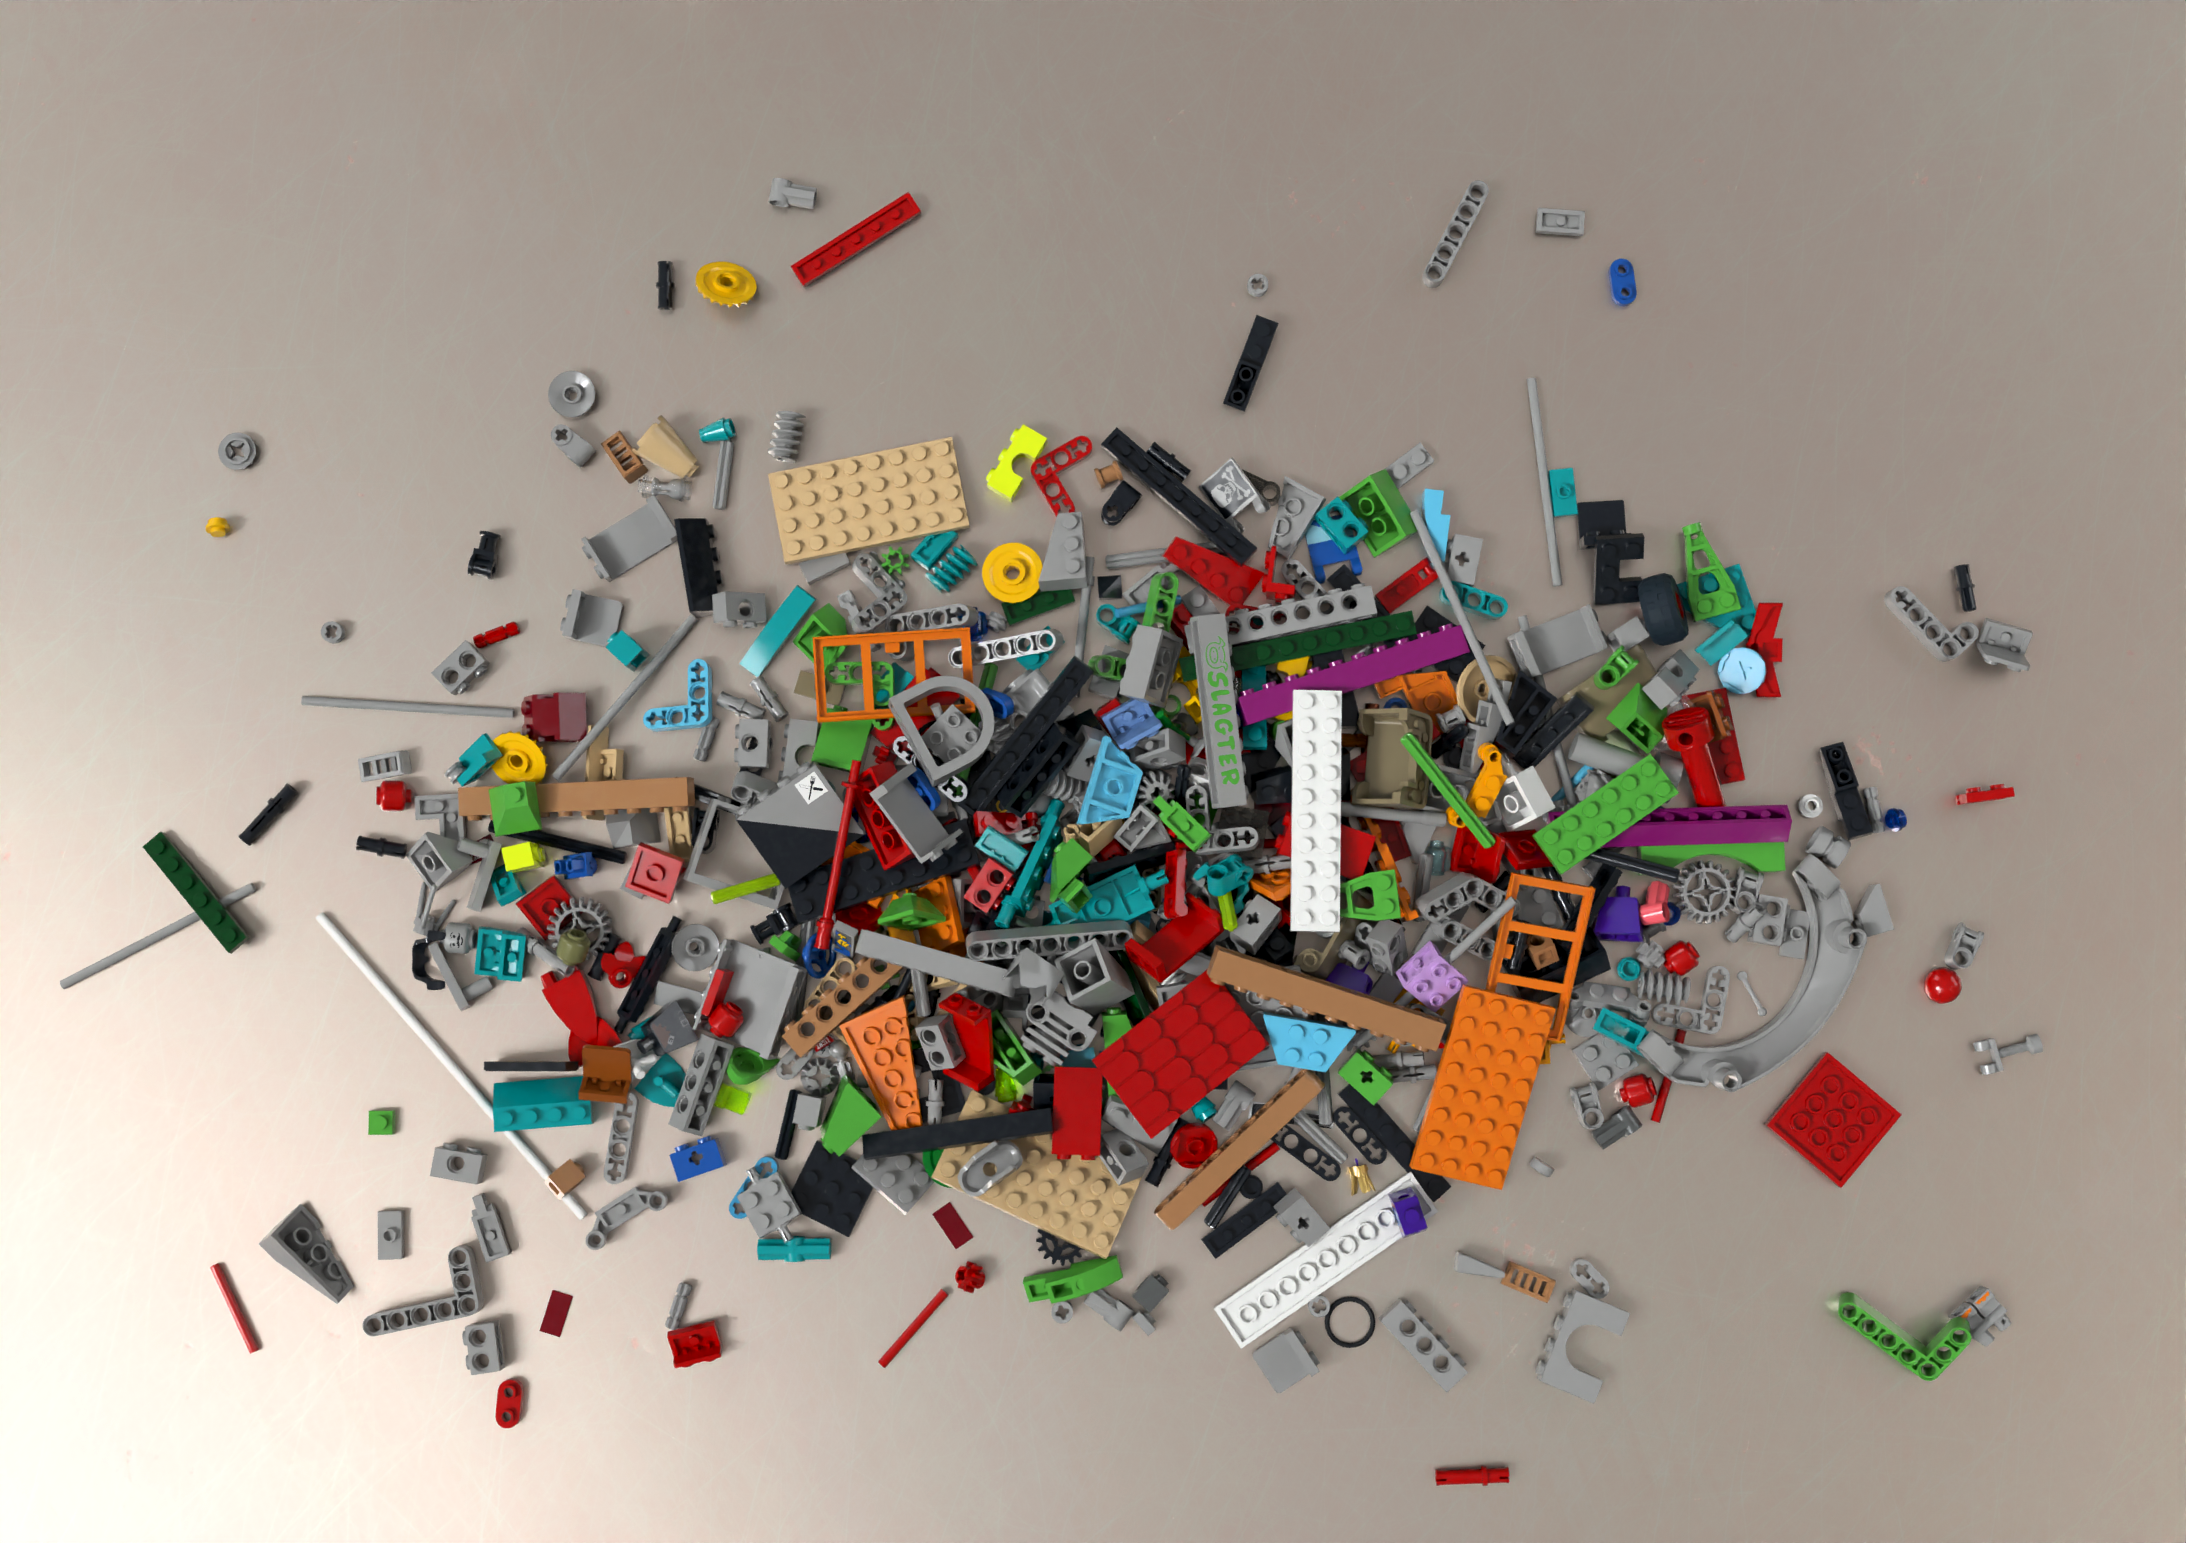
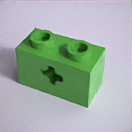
M1357 1049L1339 1068L1338 1074L1372 1105H1375L1393 1085L1394 1080L1391 1078L1393 1075L1384 1066L1378 1067L1373 1062L1375 1058L1368 1051L1364 1050L1362 1052L1360 1049ZM1363 1071L1366 1072V1073L1369 1072V1071H1371V1072H1372V1076H1371L1372 1079L1369 1078V1077L1366 1078V1079H1364V1078H1363V1074H1364Z

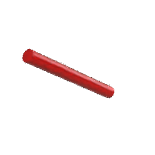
M1677 1029L1674 1041L1683 1044L1687 1031ZM1663 1076L1651 1117L1652 1121L1658 1123L1661 1121L1672 1081L1666 1076Z
M1273 1142L1248 1161L1245 1166L1253 1171L1279 1151L1280 1148ZM1231 1177L1202 1203L1204 1207L1220 1196Z
M219 1263L211 1266L212 1274L249 1353L258 1351L259 1348Z
M941 1289L881 1357L878 1363L885 1368L947 1298L948 1293Z

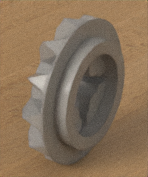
M243 433L227 435L221 441L218 449L221 462L233 470L245 469L250 464H253L254 457L257 456L255 443L249 436ZM231 446L237 448L243 447L241 451L244 457H240L238 455L234 457L235 452L233 451L234 449L231 448Z
M815 1058L803 1067L801 1081L804 1089L810 1094L824 1096L836 1088L839 1081V1072L832 1061L826 1058ZM818 1066H820L822 1074L830 1075V1077L822 1080L821 1087L818 1084V1080L810 1079V1077L817 1074Z

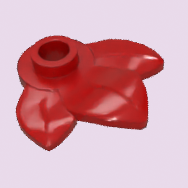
M625 941L617 946L614 954L603 953L601 967L608 974V979L612 986L615 988H625L631 983L632 978L636 977L646 956L634 957L632 946L629 942ZM623 972V977L617 980V974Z

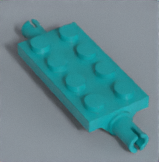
M1051 799L1045 816H1041L1040 824L1042 830L1039 840L1036 841L1013 893L1006 895L1001 902L1003 906L997 919L994 921L1000 928L1008 929L1014 914L1024 918L1027 910L1031 911L1033 908L1036 891H1040L1043 886V876L1054 858V850L1063 841L1059 817L1065 804L1058 799Z
M1133 865L1086 887L1093 897L1077 914L1073 913L1060 900L1048 905L1054 919H1052L1051 923L1044 926L1116 920L1129 922L1156 909L1149 895L1151 894L1150 891L1170 882L1164 869L1143 878V876H1140L1136 865ZM1072 936L1068 940L1076 941L1079 937Z

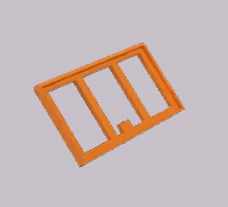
M970 627L812 637L817 705L816 719L818 723L895 718L890 709L874 710L870 644L885 643L886 653H900L899 642H914L917 685L926 680L923 641L961 639L963 679L973 683ZM861 645L865 710L827 713L823 647ZM927 696L917 701L918 707L906 708L910 717L934 716L931 706H927ZM966 696L965 704L954 705L963 714L975 713L976 710L975 704ZM941 705L943 713L951 705Z
M1511 872L1505 901L1510 896L1516 900L1520 884L1583 895L1575 932L1513 921L1514 907L1510 909L1500 920L1485 990L1496 992L1497 983L1499 982L1561 993L1553 1029H1550L1547 1040L1560 1042L1596 888ZM1509 930L1571 941L1572 945L1563 983L1500 972L1503 958L1511 959L1514 945L1507 943Z

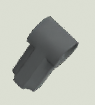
M1626 1105L1616 1111L1611 1116V1119L1593 1130L1591 1134L1604 1150L1621 1137L1629 1136L1642 1127V1123L1631 1107Z

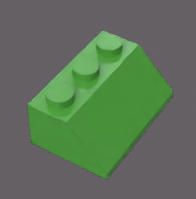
M1386 469L1371 474L1339 497L1342 501L1346 500L1353 509L1352 513L1356 518H1362L1367 524L1368 534L1364 541L1374 558L1418 532L1411 518L1409 507Z

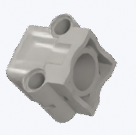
M1038 668L1034 671L1029 669L1002 692L1014 702V712L1010 717V726L1013 731L1017 728L1015 722L1020 718L1024 719L1054 682H1049ZM1067 705L1054 722L1062 725L1074 717L1073 709Z

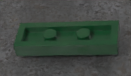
M1039 589L1031 598L1023 602L1013 604L1004 602L1001 605L1010 627L1075 603V598L1071 589L1043 592Z

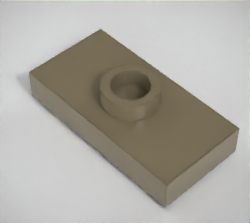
M801 670L794 693L816 700L815 674ZM825 678L826 703L840 706L846 685H835Z

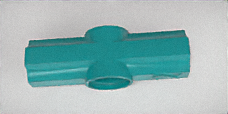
M793 1236L794 1238L787 1243H784L783 1238L758 1239V1260L803 1262L814 1259H831V1238Z

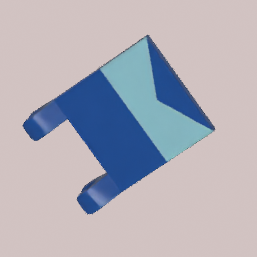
M1340 514L1331 516V518L1334 520H1338L1342 518V516ZM1313 520L1305 534L1315 580L1319 584L1325 583L1326 576L1323 566L1350 560L1352 573L1355 576L1361 575L1363 569L1357 547L1355 546L1345 555L1319 524ZM1352 529L1345 530V534L1348 537H1354Z

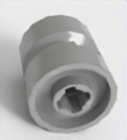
M1821 825L1810 838L1805 852L1817 858L1823 857V862L1835 869L1846 857L1851 847V842L1841 836L1834 837L1831 830Z

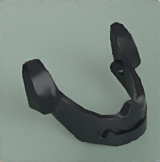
M429 930L427 937L415 940L412 948V972L414 978L426 983L427 990L445 989V981L431 978L426 973L424 964L429 960L424 954L425 948L431 942L445 939L446 933L441 931Z

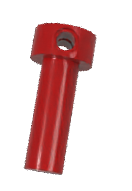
M1689 707L1671 713L1663 720L1662 728L1668 747L1673 751L1681 753L1696 806L1727 807L1708 743L1715 736L1708 710L1702 707Z

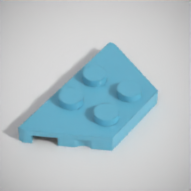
M1103 736L1077 820L1078 825L1130 817L1143 772L1136 764L1131 763L1129 757L1123 751H1120L1108 736Z
M1267 1012L1263 1014L1278 1065L1326 1073L1356 1034V1029L1349 1026Z

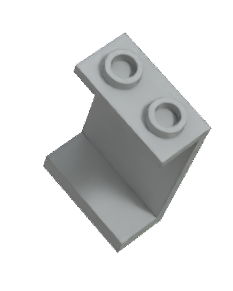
M654 495L646 499L648 504L591 539L586 537L581 539L585 544L582 549L588 559H594L597 564L594 566V569L601 579L605 577L606 580L611 582L678 541L675 526Z
M1590 604L1569 614L1525 631L1521 630L1507 637L1521 672L1531 679L1608 648L1607 637L1600 630L1597 623V613L1591 608Z
M910 763L869 794L922 864L928 859L933 862L943 854L941 849L945 848V850H948L958 842L955 838L963 832L961 829H958L951 835L946 832L907 779V777L917 771L914 765Z

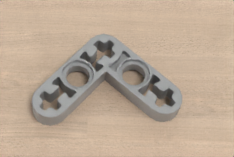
M861 553L853 562V571L878 599L860 611L853 619L851 626L856 634H870L886 622L889 616L896 614L904 607L907 602V594L871 555ZM866 563L868 566L861 567L860 564ZM881 578L884 580L885 586H877L874 579ZM892 598H899V601H895L891 606L888 604ZM874 608H882L885 611V616L875 614ZM869 617L870 621L867 624V626H861L859 624L860 622L863 623L864 621H866Z
M1199 785L1191 786L1187 790V812L1192 817L1197 814L1204 815L1205 822L1202 827L1212 835L1206 841L1207 844H1204L1203 848L1199 849L1195 854L1210 855L1248 851L1258 846L1260 838L1257 831L1252 827L1211 830L1209 797L1206 790ZM1195 792H1199L1203 796L1199 798V806L1201 808L1205 807V809H1196V802L1191 798L1195 796ZM1246 833H1250L1254 837V839L1250 840V844H1246L1245 840H1238L1239 845L1235 846L1234 834H1237L1238 839L1245 838ZM1220 836H1230L1231 842L1227 847L1218 845Z
M1713 966L1707 971L1700 1010L1671 1004H1657L1651 1011L1653 1021L1660 1025L1705 1034L1717 1033L1722 1026L1730 981L1729 971L1723 966ZM1718 970H1720L1721 975H1724V979L1719 980L1717 986L1722 987V991L1709 989L1710 985H1716V979L1712 978V975L1717 973ZM1712 993H1716L1720 997V1003L1716 1007H1712L1708 1003V996ZM1664 1007L1666 1013L1674 1014V1009H1677L1674 1018L1664 1017L1663 1021H1661V1016L1657 1015V1011H1662ZM1706 1009L1718 1010V1015L1712 1014V1021L1715 1022V1027H1710V1030H1707L1708 1026L1704 1025V1021L1709 1020L1710 1013H1705ZM1689 1012L1692 1015V1023L1685 1026L1681 1023L1680 1016L1682 1013Z

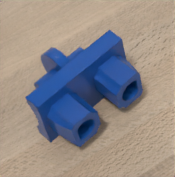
M592 852L563 856V860L554 861L555 875H564V880L593 876L597 870V861L592 857Z

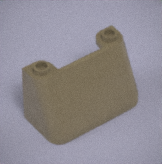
M1640 644L1627 651L1639 663L1610 689L1601 690L1594 684V675H1592L1556 700L1561 707L1578 692L1594 706V711L1575 728L1578 733L1604 742L1607 741L1606 735L1616 729V727L1606 717L1637 683L1644 687L1657 674ZM1607 672L1602 673L1603 681L1611 683V675Z
M1410 708L1360 709L1357 725L1361 733L1368 736L1365 782H1357L1352 789V804L1423 809L1428 798L1429 777L1407 751L1400 739L1406 733L1411 732L1431 757L1432 718L1426 713Z
M1355 891L1353 893V904L1356 907L1365 909L1373 907L1372 903L1359 892ZM1340 893V909H1345L1348 906L1345 893ZM1343 917L1340 921V932H1334L1323 953L1313 948H1306L1299 955H1295L1292 966L1300 965V970L1304 974L1326 980L1338 963L1346 965L1348 960H1342L1338 957L1339 949L1346 940L1351 939L1354 941L1357 926L1368 920Z

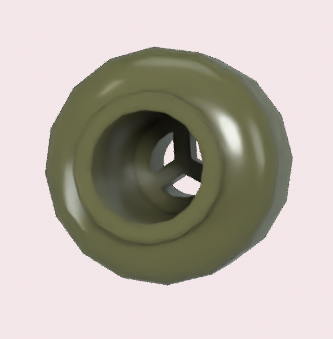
M569 929L560 936L556 949L557 956L568 966L583 963L588 956L591 945L590 939L580 929Z

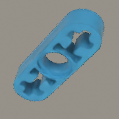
M770 1156L761 1158L754 1166L758 1174L760 1175L764 1169L761 1164H766L769 1161L772 1163L771 1168L773 1172L768 1171L763 1178L778 1172L779 1165L775 1158ZM749 1176L729 1205L730 1214L737 1219L747 1217L743 1211L739 1214L736 1212L737 1207L735 1203L740 1204L737 1196L747 1190V1185L751 1181Z

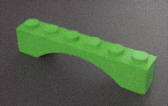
M1784 842L1637 847V858L1673 868L1683 861L1696 856L1719 855L1735 859L1747 865L1755 872L1785 871Z

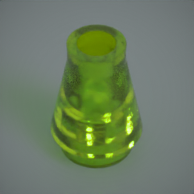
M996 1068L995 1097H998V1102L1005 1103L1017 1100L1016 1094H1018V1090L1013 1078L1001 1069Z

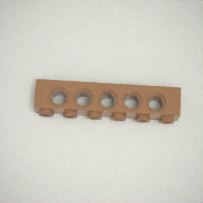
M865 956L855 965L858 969L851 975L849 972L845 973L837 981L840 985L833 991L831 988L827 989L819 997L821 1001L815 1007L813 1004L809 1005L801 1013L803 1017L797 1023L794 1020L791 1021L783 1029L785 1033L781 1037L800 1058L805 1057L904 967L887 963L886 970L878 972L874 967L877 960L873 958L868 959ZM862 974L867 975L869 978V984L865 988L858 987L856 982L858 976ZM844 990L849 991L851 994V1000L847 1004H842L838 998L840 992ZM826 1006L833 1010V1015L829 1020H824L820 1014L822 1008ZM808 1022L812 1023L815 1027V1031L811 1036L804 1035L802 1030L804 1024Z

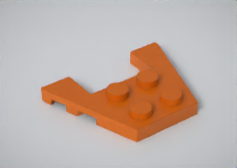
M1445 670L1404 674L1373 684L1380 699L1403 689L1410 708L1430 715L1440 735L1443 732L1436 720L1435 714H1443L1458 704L1455 690Z

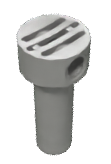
M1581 733L1575 735L1568 753V759L1615 776H1619L1646 757ZM1658 752L1654 759L1677 789L1683 771V760L1663 752Z

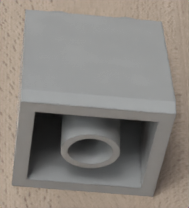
M1096 938L1054 960L1056 967L1064 972L1061 980L1069 1002L1093 1015L1135 994L1127 972Z

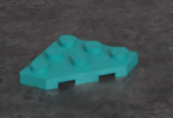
M1736 564L1724 569L1735 586L1741 609L1702 621L1716 628H1721L1730 619L1734 618L1744 631L1750 635L1756 610L1740 564ZM1712 573L1698 578V588L1701 594H1708L1719 590L1720 585ZM1685 581L1677 584L1685 613L1691 614L1687 601V584Z

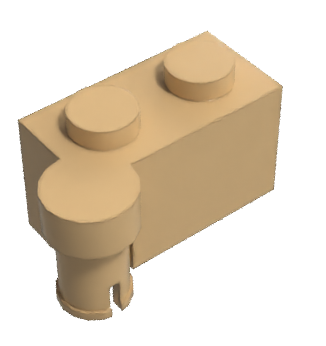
M1122 819L1078 826L1068 824L1067 828L1064 827L1063 830L1065 834L1064 842L1067 843L1073 838L1094 857L1114 839L1113 836L1123 825Z

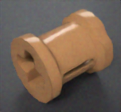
M1116 460L1109 466L1094 469L1101 489L1105 488V485L1108 483L1123 480Z

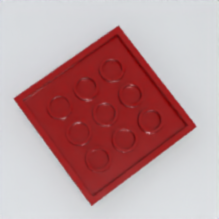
M1825 1052L1765 1125L1836 1186L1842 1188L1902 1114L1831 1054Z

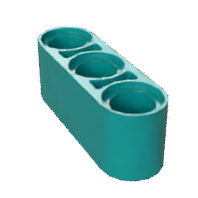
M1451 581L1464 611L1490 620H1498L1506 614L1508 604L1501 596ZM1442 587L1439 592L1440 600L1442 603L1451 606ZM1475 595L1479 599V605L1471 606L1468 603V596ZM1498 603L1501 606V613H1493L1490 609V604Z

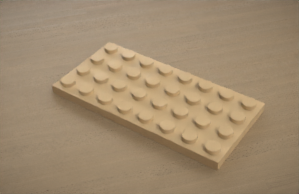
M952 437L768 474L786 565L970 528Z
M971 1090L957 1121L1008 1114L1010 1107ZM1052 1134L1009 1140L1019 1148L1022 1154L1023 1162L1021 1167L984 1194L973 1198L1101 1258L1107 1259L1142 1177L1119 1186L1099 1156H1096V1160H1081V1155H1072L1071 1159H1057V1154H1052ZM990 1143L944 1149L931 1178L966 1194L958 1182L957 1176L959 1171L972 1156ZM989 1162L983 1166V1172L987 1176H993L996 1174L997 1168L995 1164Z

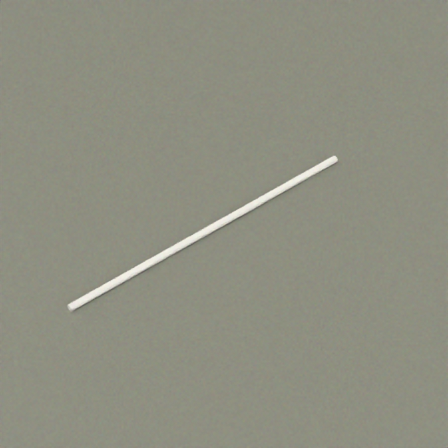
M323 912L316 917L318 922L493 1120V1105ZM503 1131L546 1180L552 1174L551 1171L516 1131ZM570 1193L562 1198L580 1220L587 1215V1212Z

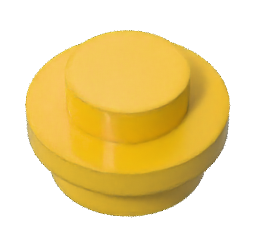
M221 517L209 519L208 524L205 526L206 532L213 537L225 536L230 531V525L227 523V520Z

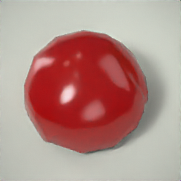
M1941 967L1932 970L1927 975L1924 981V988L1931 1000L1939 1004H1945L1954 1001L1960 995L1962 983L1961 978L1955 971L1947 967Z

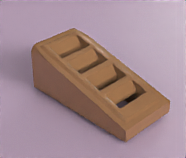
M620 430L601 443L623 478L629 484L648 472L639 456L631 451L633 449ZM622 441L623 444L613 451L611 450L612 447ZM626 449L628 450L627 452H625L624 454H622L620 457H618V458L616 457V456H618L620 453H622L623 451H625ZM631 457L633 458V459L630 460L628 463H626L624 466H622V464H623L624 462H626L628 459H630Z
M1509 1261L1505 1270V1278L1503 1277L1500 1283L1548 1303L1556 1280ZM1514 1270H1519L1515 1282L1511 1283L1510 1280ZM1526 1273L1528 1274L1523 1287L1519 1286L1523 1274ZM1533 1277H1536L1537 1280L1533 1290H1528ZM1545 1281V1288L1542 1295L1538 1294L1542 1282Z

